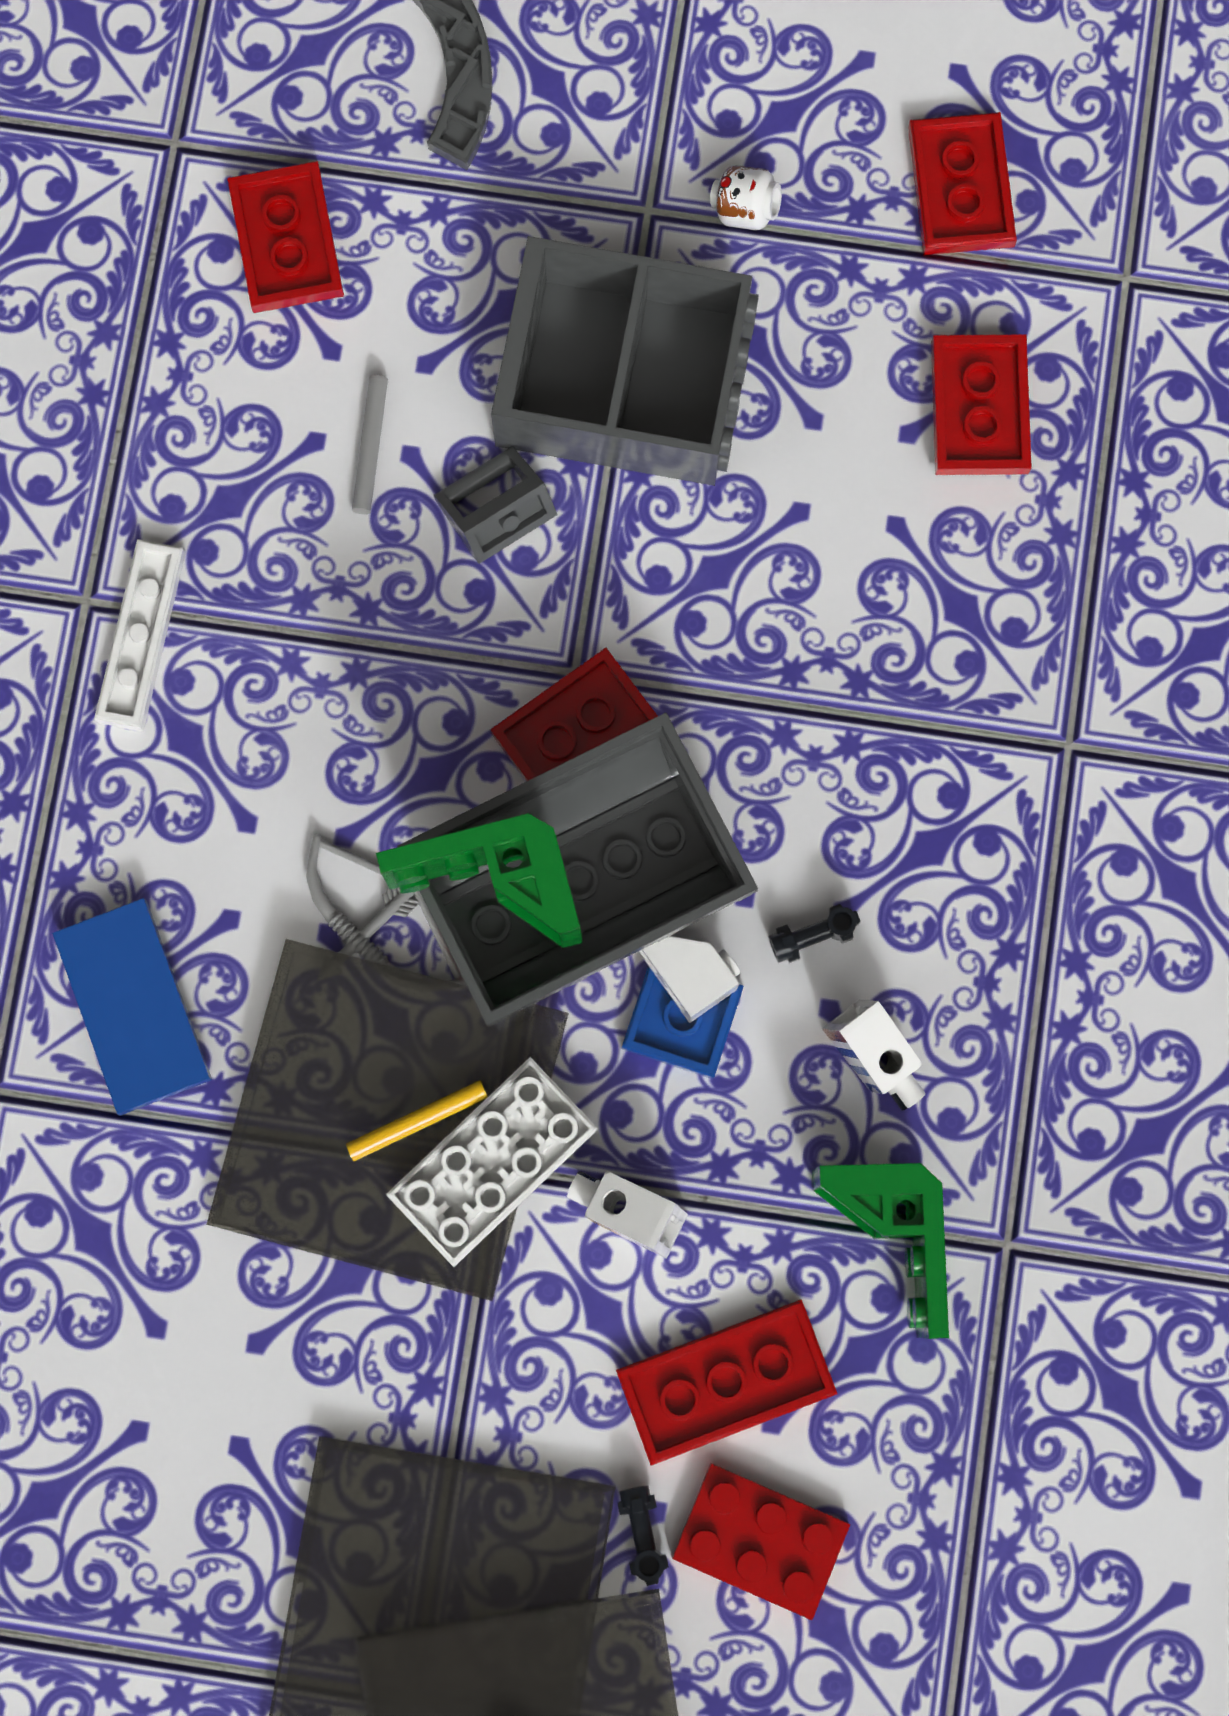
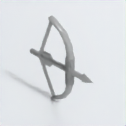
M320 834L313 836L306 874L311 897L318 910L329 923L328 926L330 928L333 927L332 930L334 932L337 931V935L342 936L341 939L343 941L346 940V945L332 959L329 956L325 957L317 982L342 974L343 970L340 967L356 952L357 954L359 953L361 958H364L365 962H368L370 967L373 966L372 969L374 971L377 970L400 987L427 993L466 986L420 891L402 894L399 888L388 889L382 895L385 907L362 930H357V926L352 925V921H348V918L344 917L342 912L336 911L323 892L316 868L320 847L378 874H381L379 865L322 840ZM417 905H420L455 979L433 983L409 976L389 963L388 957L386 955L383 956L384 953L382 951L379 952V948L374 947L375 944L373 942L370 943V938L393 915L407 917Z

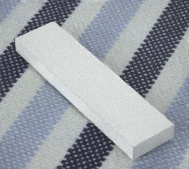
M137 539L94 717L97 723L144 732L186 554L182 547Z

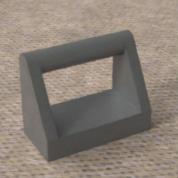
M513 446L433 495L438 506L478 564L558 515L544 482ZM514 468L522 482L466 517H463L456 509L454 504Z

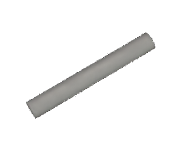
M371 375L369 377L352 511L358 514L371 513L388 378L381 375Z

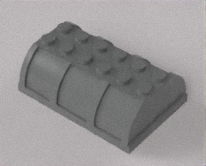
M667 713L639 725L397 845V847L527 813L552 826L555 830L581 928L582 943L562 948L499 904L488 865L479 866V874L466 879L451 881L449 875L430 879V886L420 890L487 1027L586 979L588 976L758 891V887ZM517 860L509 862L507 866L515 868L518 867L522 863V861Z

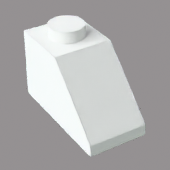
M669 936L638 951L689 1023L738 989L739 982L735 978L740 974L738 966L726 950L723 949L717 953L711 943Z

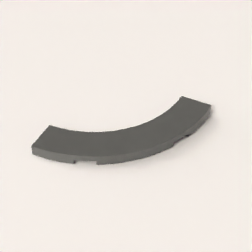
M413 0L431 23L439 39L446 64L447 85L437 124L427 141L428 149L468 170L479 150L491 110L493 83L487 36L472 0Z

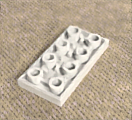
M530 1057L386 1195L444 1258L455 1267L581 1147L598 1128Z

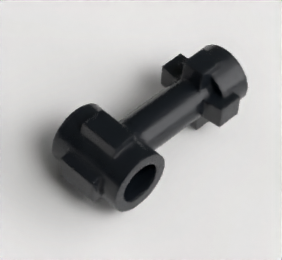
M838 904L829 908L828 919L791 932L786 924L776 928L777 933L769 935L768 939L777 962L780 963L788 960V963L800 960L799 950L830 938L840 941L842 944L853 940V932L861 921L857 911H852Z
M649 1485L619 1491L621 1501L617 1502L619 1514H629L636 1549L634 1560L629 1562L631 1575L638 1576L641 1580L645 1581L647 1586L658 1584L663 1571L669 1568L666 1554H660L656 1550L648 1511L657 1508L655 1495H650Z

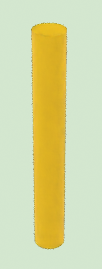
M478 1080L346 1143L347 1150L352 1160L356 1161L485 1100L488 1097L481 1080Z

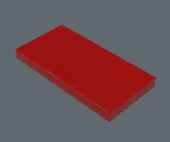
M802 1299L616 1369L651 1466L838 1394Z

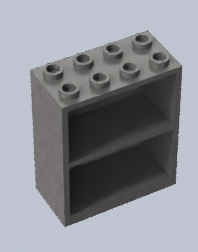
M528 236L491 412L495 446L507 449L513 446L518 451L715 486L717 472H727L733 431L740 404V394L746 373L749 346L755 325L759 294L750 293L752 276Z

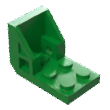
M529 813L376 853L380 872L389 889L399 888L402 894L423 890L430 886V879L449 875L451 881L479 874V866L488 865L499 904L562 948L582 943L581 928L555 830L552 826ZM522 861L518 867L511 868L507 866L509 862Z
M922 1163L820 1165L812 1171L813 1191L873 1239L913 1238V1246L905 1248L907 1278H914L915 1297L907 1299L909 1328L917 1329V1338H949L942 1182ZM898 1203L906 1206V1220L900 1219L896 1213Z

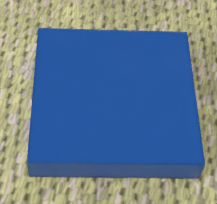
M648 966L621 1049L714 1079L744 986L739 984L735 992L689 1023Z

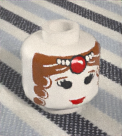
M737 165L731 166L726 169L721 180L713 182L710 204L712 208H717L719 220L725 226L760 230L766 227L770 220L773 221L778 216L782 198L781 185L774 181L773 175L766 169Z

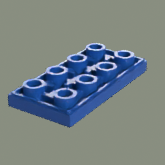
M142 898L52 933L118 1115H124L212 1080L146 899Z

